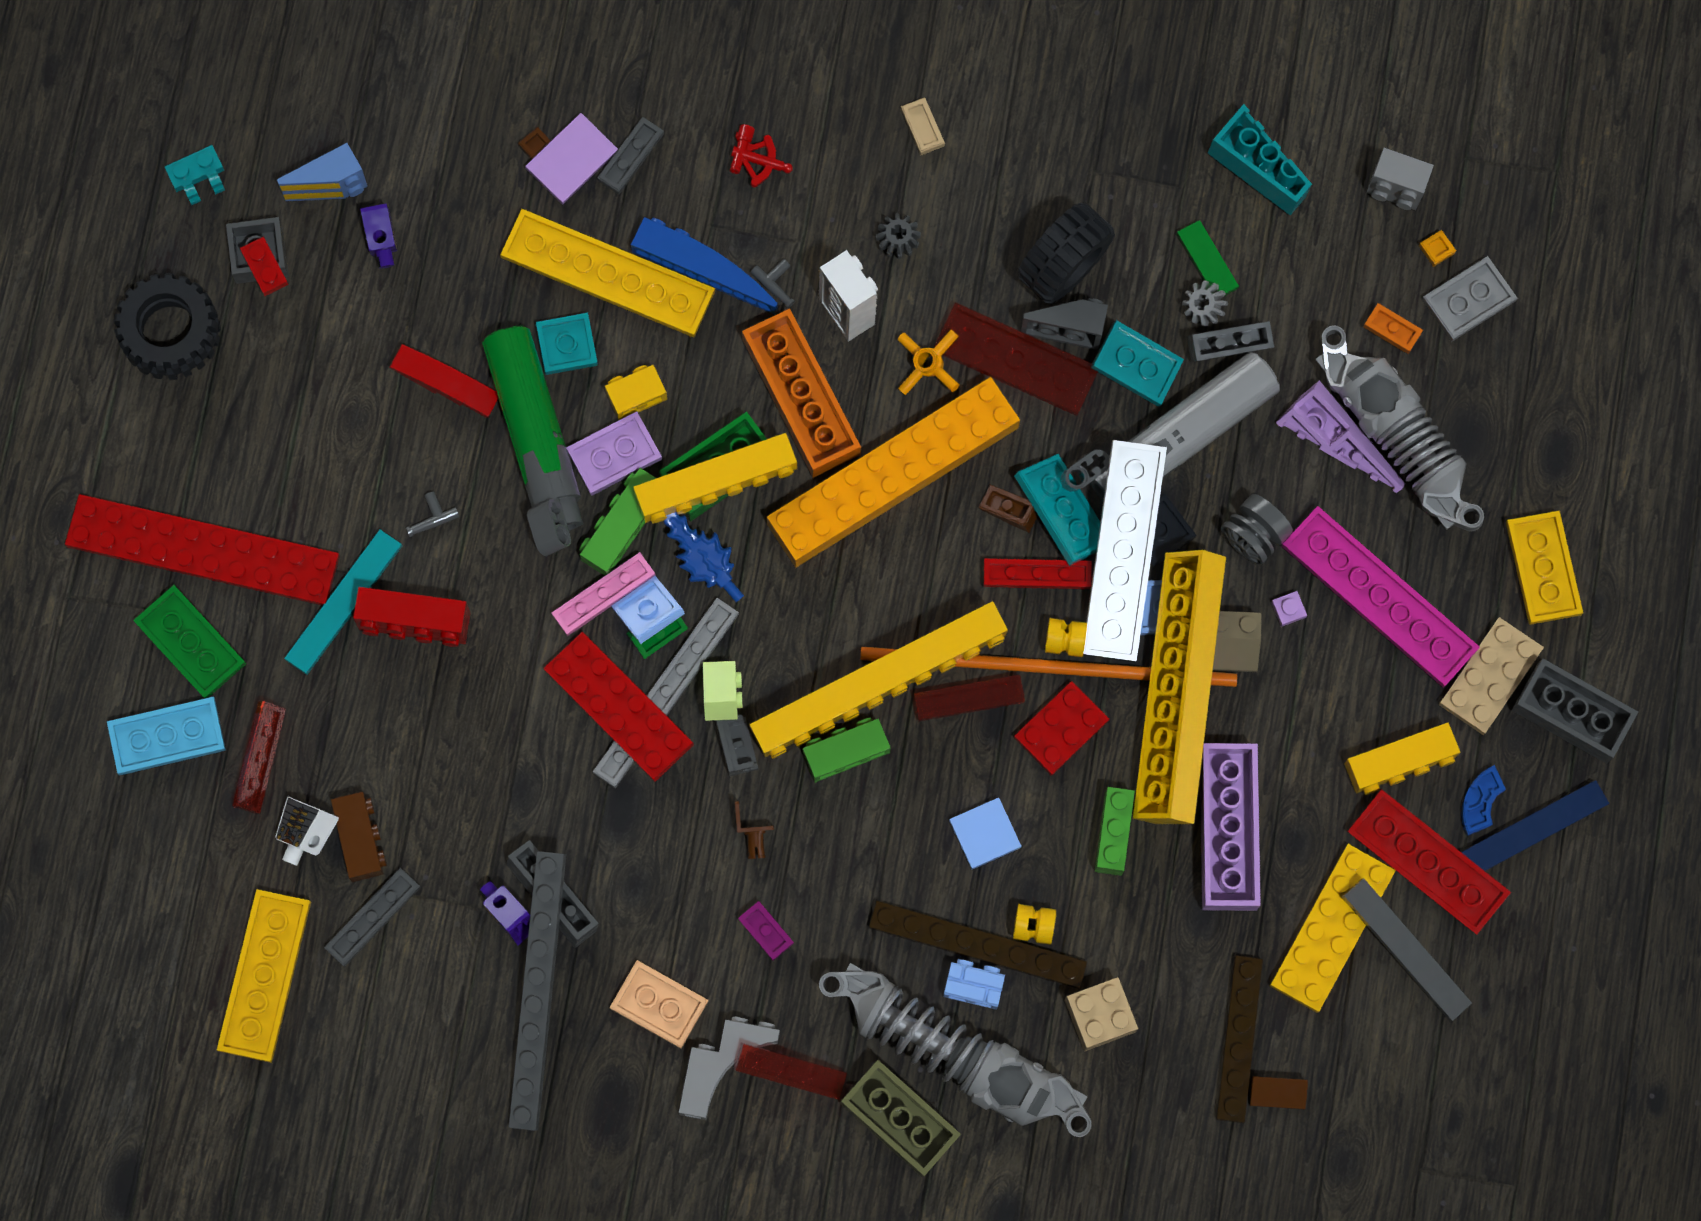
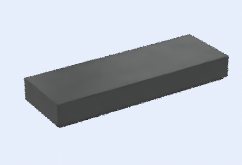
M642 117L598 176V181L620 195L662 138L664 130Z

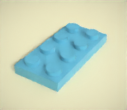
M214 697L107 721L118 775L226 751Z

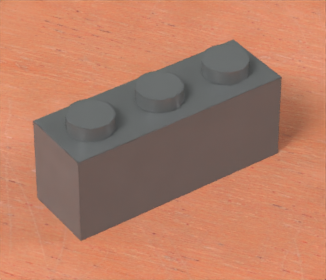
M1270 321L1187 336L1191 362L1274 348Z

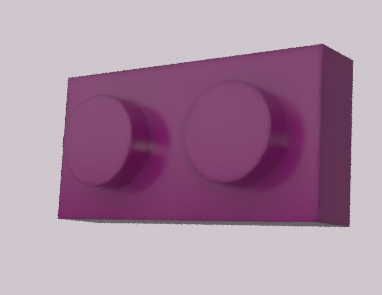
M759 901L738 918V921L772 961L794 944Z

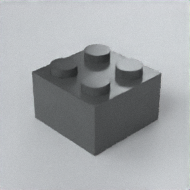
M279 217L226 224L231 271L236 284L256 281L240 248L263 236L284 276L289 277L284 232Z

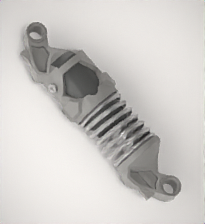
M1336 325L1327 327L1322 334L1323 354L1316 358V361L1326 373V380L1330 390L1341 396L1344 404L1358 418L1359 427L1368 438H1373L1377 444H1381L1382 450L1392 449L1388 453V458L1399 457L1394 461L1395 466L1401 465L1410 457L1412 458L1410 462L1400 469V473L1405 474L1418 465V468L1406 477V481L1411 482L1424 473V476L1412 485V489L1416 491L1415 494L1418 496L1424 511L1431 516L1437 517L1446 530L1453 525L1469 532L1478 530L1484 520L1483 510L1478 505L1470 504L1460 499V491L1467 463L1461 456L1455 455V449H1449L1450 442L1443 441V433H1436L1438 426H1430L1432 418H1424L1426 410L1422 408L1423 406L1419 402V395L1411 385H1406L1397 370L1389 364L1386 358L1359 357L1348 354L1344 330ZM1331 334H1337L1341 337V342L1337 345H1330L1326 339ZM1437 439L1431 446L1428 445L1429 442ZM1443 447L1437 454H1435V450ZM1449 455L1443 462L1440 460L1441 458ZM1467 512H1475L1479 516V521L1475 524H1468L1464 520V515Z

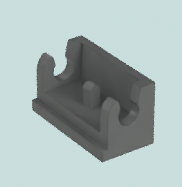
M737 715L738 719L716 720L729 777L758 770L746 717H743V715Z

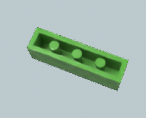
M639 468L636 474L632 472L624 483L626 488L621 495L617 494L609 505L611 508L610 512L606 517H600L594 527L596 532L592 538L587 537L579 549L582 562L604 576L615 569L645 525L633 487L657 478Z

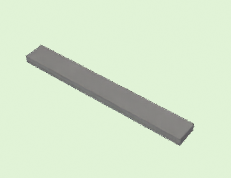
M718 598L713 602L647 695L666 716L699 672L703 662H706L739 615L738 611ZM614 742L594 769L593 774L616 788L634 761Z

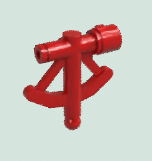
M743 124L740 125L739 131L735 136L738 143L737 147L734 146L731 154L733 160L730 172L739 174L743 163L752 178L750 184L754 188L767 180L773 169L780 172L782 170L787 174L791 173L793 167L790 163H784V161L776 159V149L771 136L765 135L762 142L750 144L755 129L750 125ZM766 147L768 154L764 156L752 151ZM749 162L764 166L765 168L759 175H756Z

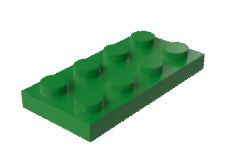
M175 585L133 620L204 699L209 698L246 665V662Z

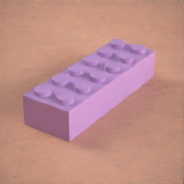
M1204 743L1200 770L1202 910L1257 911L1260 907L1258 744Z

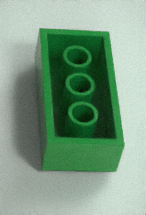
M745 412L660 470L659 476L662 477L767 440V438L748 412ZM728 494L717 497L718 500L709 505H703L702 503L694 505L692 510L686 512L685 515L691 522L726 498Z

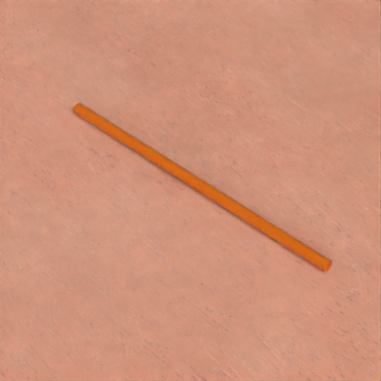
M861 647L860 660L876 661L897 649ZM977 655L968 661L961 658L955 664V667L1146 681H1150L1151 667ZM1212 672L1211 685L1236 687L1237 673Z

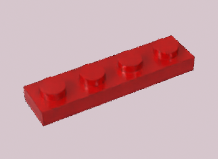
M984 559V587L1091 589L1092 561H1078L1069 566L1066 560Z

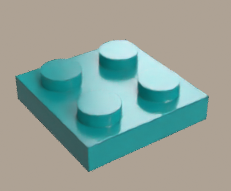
M588 313L536 322L546 375L598 366Z

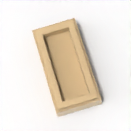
M926 98L901 106V112L920 156L945 146Z

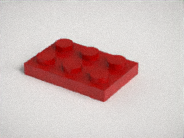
M1071 681L1014 736V739L1052 776L1110 719Z

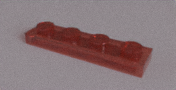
M1020 675L914 693L918 721L1025 703Z
M258 701L233 807L260 814L286 709L265 701Z
M742 1042L734 1065L735 1071L838 1100L847 1075L844 1071Z

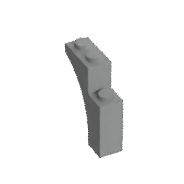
M732 1017L731 1021L725 1020L719 1052L714 1051L715 1047L705 1044H699L698 1048L692 1047L679 1115L707 1120L711 1099L725 1073L733 1064L748 1053L768 1045L778 1044L780 1030L775 1029V1025L771 1023L759 1022V1025L756 1026L748 1024V1019Z

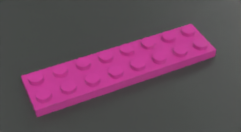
M1319 506L1312 511L1282 544L1281 547L1443 688L1480 648Z

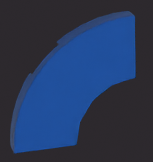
M1495 765L1483 771L1472 782L1466 792L1462 805V823L1466 836L1493 825L1490 815L1492 803L1498 795L1506 790Z

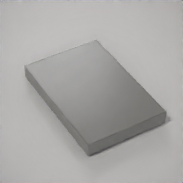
M1487 256L1423 296L1422 301L1452 342L1508 307L1518 298Z

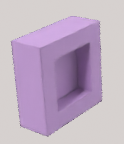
M1297 591L1274 599L1271 602L1281 627L1307 617Z

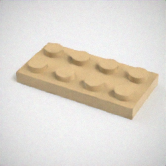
M1500 617L1496 620L1479 645L1480 648L1470 658L1439 704V706L1482 735L1487 732L1544 648Z

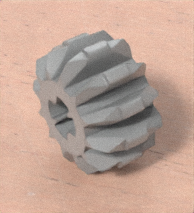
M1203 281L1201 286L1198 283H1194L1192 285L1194 292L1188 290L1185 292L1186 296L1190 297L1189 301L1184 300L1182 302L1183 305L1190 307L1184 312L1185 315L1192 316L1191 321L1196 324L1200 321L1201 325L1208 326L1209 320L1216 324L1218 322L1216 314L1220 316L1225 315V312L1221 310V306L1228 305L1227 301L1221 300L1226 295L1225 291H1218L1219 285L1213 283L1210 286L1209 281ZM1209 300V305L1201 306V302Z

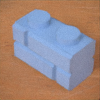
M958 959L957 963L951 962L943 997L997 1010L1005 975L1000 974V969L992 966H984V970L974 968L973 962Z

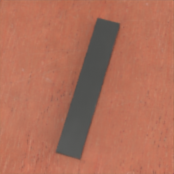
M1364 878L1342 896L1450 1022L1472 1004Z

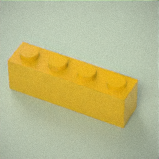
M1445 723L1347 759L1344 765L1356 794L1364 791L1365 795L1380 790L1379 785L1389 782L1390 786L1403 782L1406 775L1414 773L1415 777L1423 775L1430 771L1429 767L1439 764L1440 767L1450 765L1455 762L1454 758L1460 754V750L1449 723Z

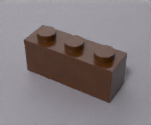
M364 792L331 799L334 815L339 817L336 824L351 882L384 875L382 867L387 866L384 851H378L376 841L381 840L378 825H372L370 815L375 814L372 799H366Z

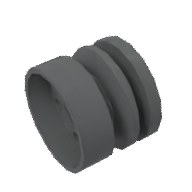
M1251 494L1239 508L1242 516L1232 514L1230 521L1225 522L1221 526V531L1238 553L1254 564L1263 565L1267 560V556H1271L1274 553L1271 543L1281 545L1292 534L1293 528L1286 517L1273 504L1262 496Z

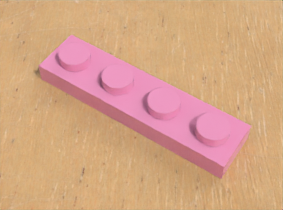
M639 552L553 611L552 616L564 633L569 636L640 585L656 576L655 572Z

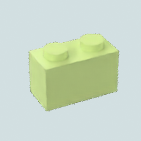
M735 661L703 662L705 721L738 719L737 708H743L742 692H737V688H742L741 672H736Z

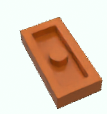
M1377 303L1363 326L1407 354L1410 353L1423 332L1421 328Z

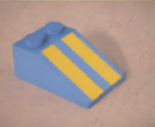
M348 143L277 179L285 201L345 199L348 196L355 197L361 194L364 188L367 187L362 168Z

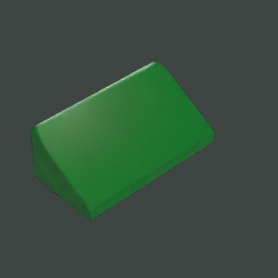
M679 617L642 644L638 642L630 631L626 635L641 656L646 659L686 631L688 627L683 619Z

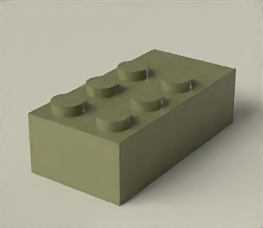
M879 1060L874 1063L840 1102L848 1112L921 1177L928 1173L961 1135Z

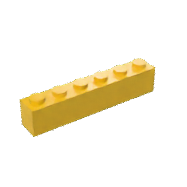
M784 433L634 486V494L645 523L649 521L658 523L667 518L666 515L675 512L677 514L689 512L692 510V506L700 503L703 505L712 504L718 500L717 497L728 494V496L737 495L745 487L751 485L759 487L768 483L770 478L776 476L779 478L788 477L794 473L793 470L797 469V460L787 434Z

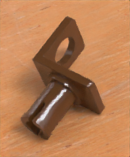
M735 801L737 833L744 832V835H747L748 859H756L755 847L758 850V858H766L763 833H766V830H774V826L741 828L739 801Z

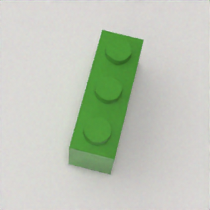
M866 718L857 722V727L848 731L846 728H841L832 732V737L825 740L819 737L806 743L807 747L803 748V755L814 782L816 783L889 754L891 748L879 719L872 721L871 718Z
M1107 787L1095 872L1122 876L1124 872L1135 793L1133 790Z

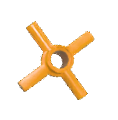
M951 329L933 349L921 348L906 333H902L898 337V341L914 355L913 363L915 370L898 389L906 395L923 376H936L952 392L956 391L960 384L943 369L942 355L959 336ZM932 356L933 362L931 366L924 368L925 360Z

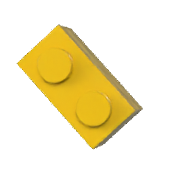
M647 365L640 366L632 371L633 374L624 378L623 376H617L611 379L608 385L605 386L607 397L618 420L667 400V392L654 365L649 367Z

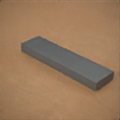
M400 868L324 948L345 967L421 887Z

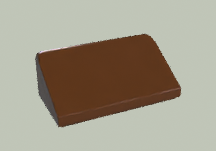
M1252 1077L1250 1106L1305 1109L1308 1080Z

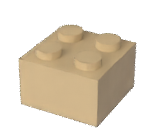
M1118 977L1071 994L1065 999L1084 1052L1136 1033L1138 1030Z

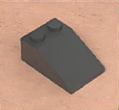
M1089 298L1024 313L1020 334L1098 350L1108 305L1103 304L1101 300Z

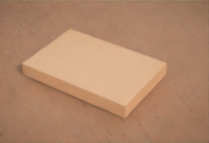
M637 960L612 1002L610 1009L682 1049L709 1000Z

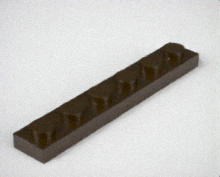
M1243 956L1234 957L1216 1120L1245 1123L1263 959Z

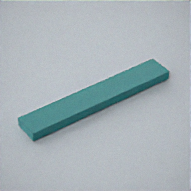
M382 530L378 531L284 659L304 674H309L354 613L358 587L372 588L402 548V544Z

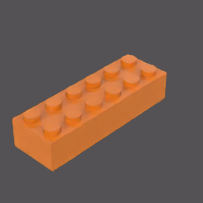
M791 310L783 311L743 330L742 340L812 477L814 478L860 456L861 446Z

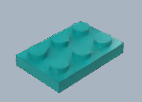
M1116 320L1113 322L1091 368L1156 406H1160L1184 359Z

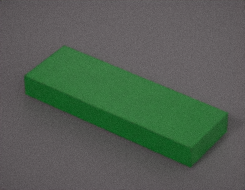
M1200 220L1177 232L1178 239L1203 281H1209L1210 286L1213 283L1218 284V291L1223 290L1226 295L1239 288L1238 283Z

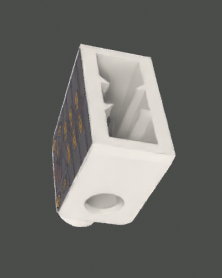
M287 797L276 833L277 840L288 844L282 860L297 866L303 851L315 856L318 855L339 817Z

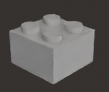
M1383 148L1366 193L1371 194L1378 201L1388 200L1396 203L1401 209L1416 210L1425 192L1434 165Z

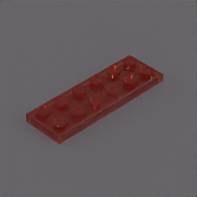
M955 302L934 348L952 329L959 337L944 352L943 356L1078 416L1098 374V371L1091 368V363Z

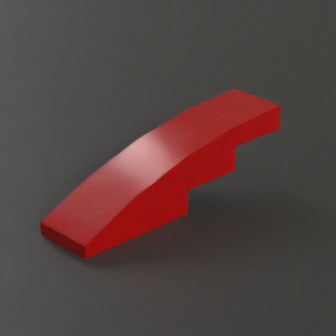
M401 344L389 367L432 393H439L460 406L464 405L485 418L489 417L498 400L495 390Z

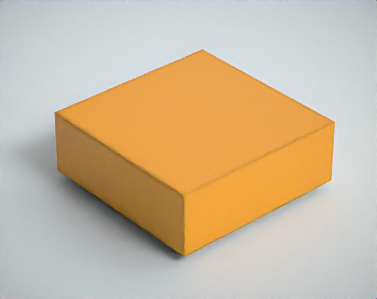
M1442 230L1419 244L1420 249L1433 267L1456 253L1455 248Z

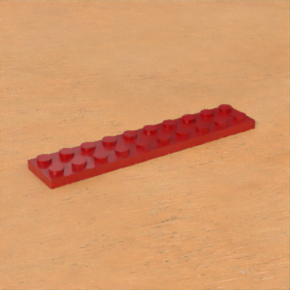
M81 494L78 496L65 542L66 547L322 606L329 599L340 557L339 553Z

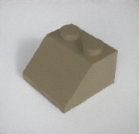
M1219 612L1213 671H1258L1261 644V613Z

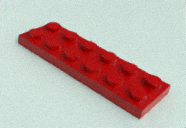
M583 632L543 668L654 782L694 745Z
M1382 789L1347 831L1476 935L1511 893V891Z

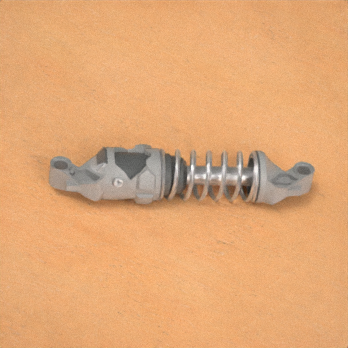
M850 963L846 971L828 972L821 977L819 988L825 996H849L851 998L861 1036L872 1039L879 1026L883 1025L885 1028L879 1040L880 1046L885 1045L895 1032L900 1035L895 1048L896 1055L901 1054L910 1041L916 1044L911 1057L912 1064L917 1063L926 1050L932 1053L927 1066V1073L933 1072L942 1059L945 1060L947 1063L943 1074V1082L949 1081L951 1077L956 1079L959 1084V1091L963 1090V1093L971 1097V1102L985 1110L990 1108L1004 1116L1007 1121L1015 1122L1020 1126L1049 1116L1059 1115L1062 1117L1069 1133L1073 1136L1083 1137L1090 1131L1092 1125L1091 1118L1083 1106L1088 1096L1072 1088L1070 1082L1061 1074L1051 1073L1045 1070L1041 1064L1029 1061L1019 1055L1018 1050L1006 1043L999 1044L996 1041L994 1043L993 1040L988 1043L984 1042L981 1033L977 1034L974 1038L970 1036L965 1037L966 1025H961L951 1038L947 1037L946 1034L951 1022L950 1016H945L935 1029L930 1027L935 1014L934 1007L928 1008L919 1020L915 1019L914 1017L919 1006L918 997L912 999L903 1011L899 1010L903 997L902 989H898V986L895 987V984L889 982L881 973L865 971ZM833 976L839 980L840 986L836 992H830L826 989L825 982L828 977ZM1081 1116L1086 1119L1087 1127L1083 1131H1076L1072 1128L1071 1120L1074 1117Z

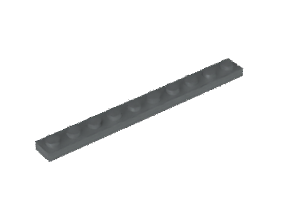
M537 851L509 1128L533 1131L539 1129L567 854Z

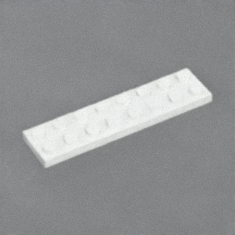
M1112 440L1083 654L1132 661L1137 660L1167 447Z

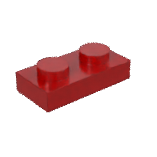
M264 236L240 248L264 296L288 285Z

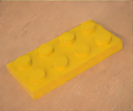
M1560 511L1507 520L1506 526L1529 625L1581 616L1583 609Z

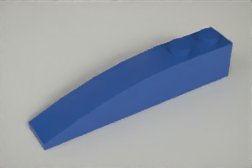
M643 218L631 243L632 253L776 315L778 303L737 265L715 250L689 237L690 234L679 228L675 230L668 228L663 221L656 218L651 220Z

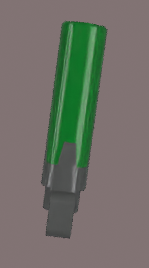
M513 326L489 334L482 342L532 507L528 510L527 517L535 545L543 556H549L568 547L571 544L569 531L584 524L577 503L581 495L531 331L524 326Z

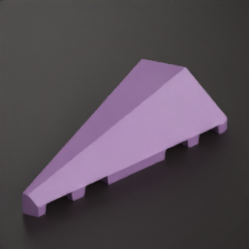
M1320 380L1303 393L1276 421L1278 426H1285L1296 432L1297 437L1301 439L1306 438L1320 446V450L1353 469L1359 468L1366 472L1374 481L1380 480L1392 487L1395 493L1404 487V481Z

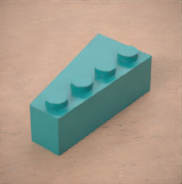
M1243 104L1213 139L1208 154L1291 216L1306 198L1312 183L1291 159H1287L1282 153L1279 144L1270 139L1265 133V128L1262 124L1254 120L1249 114L1250 110Z

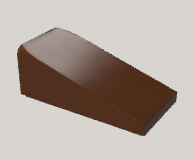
M993 485L989 486L978 507L980 510L1028 533L1038 517L1029 500Z

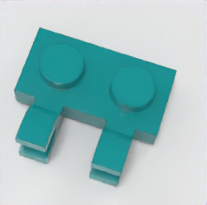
M213 145L165 166L176 192L184 189L191 205L201 201L194 184L207 178L215 194L225 190L218 176V173L225 170Z

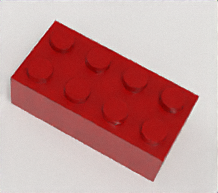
M358 587L353 619L358 629L363 630L362 633L365 635L378 636L379 633L389 634L390 638L404 640L405 636L415 637L416 641L421 643H432V640L443 641L442 644L445 646L458 647L459 644H466L471 613L466 601Z

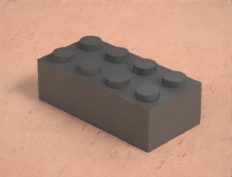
M1542 659L1536 665L1512 709L1515 713L1606 764L1614 758L1638 714V711L1545 659Z

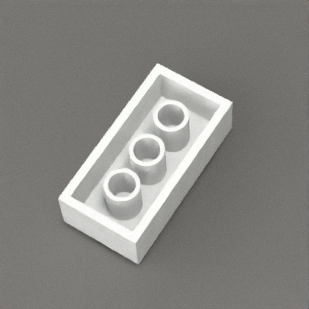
M846 250L820 267L819 300L849 342L875 325L876 291H878V288L871 277L866 278L862 273L863 267L859 259L855 255L851 257Z

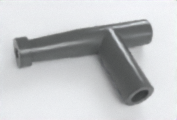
M783 259L768 274L758 265L755 266L750 273L789 309L795 301L775 281L791 267L790 264Z
M435 492L427 493L425 498L433 517L414 526L406 527L409 537L459 518L456 507L443 512Z

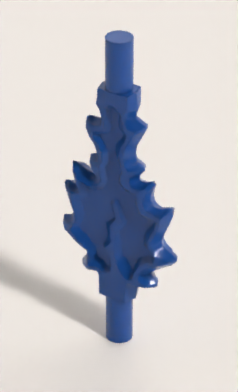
M677 512L666 515L667 518L663 522L671 530L667 533V536L677 540L680 543L678 547L685 550L684 553L678 554L676 557L684 561L679 567L690 572V582L705 581L708 588L717 584L720 589L723 587L735 602L739 601L744 595L731 581L730 572L734 567L733 563H729L731 547L722 548L718 535L715 532L710 539L706 537L704 531L697 535L696 529L691 530L689 528L685 515L679 516Z

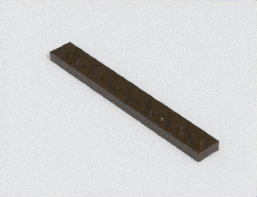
M879 901L876 902L869 929L1076 989L1081 987L1087 961Z

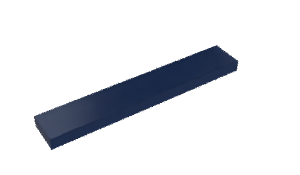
M1595 780L1462 853L1486 871L1610 803Z

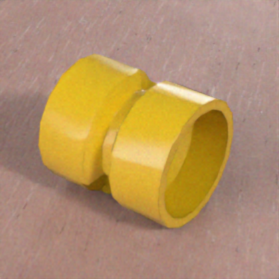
M1049 618L1045 653L1061 654L1062 651H1066L1068 656L1083 657L1087 623L1072 621L1070 624H1066L1063 619Z
M1018 904L1013 939L1029 941L1030 938H1034L1036 943L1051 945L1056 909L1041 907L1038 911H1035L1033 906ZM1029 918L1036 919L1035 930L1028 929Z

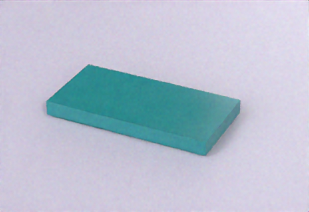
M1059 454L1017 472L1014 477L1070 566L1096 554L1101 522L1080 489L1070 492L1063 488L1060 478L1067 467ZM1069 474L1070 482L1073 485H1077L1072 475Z

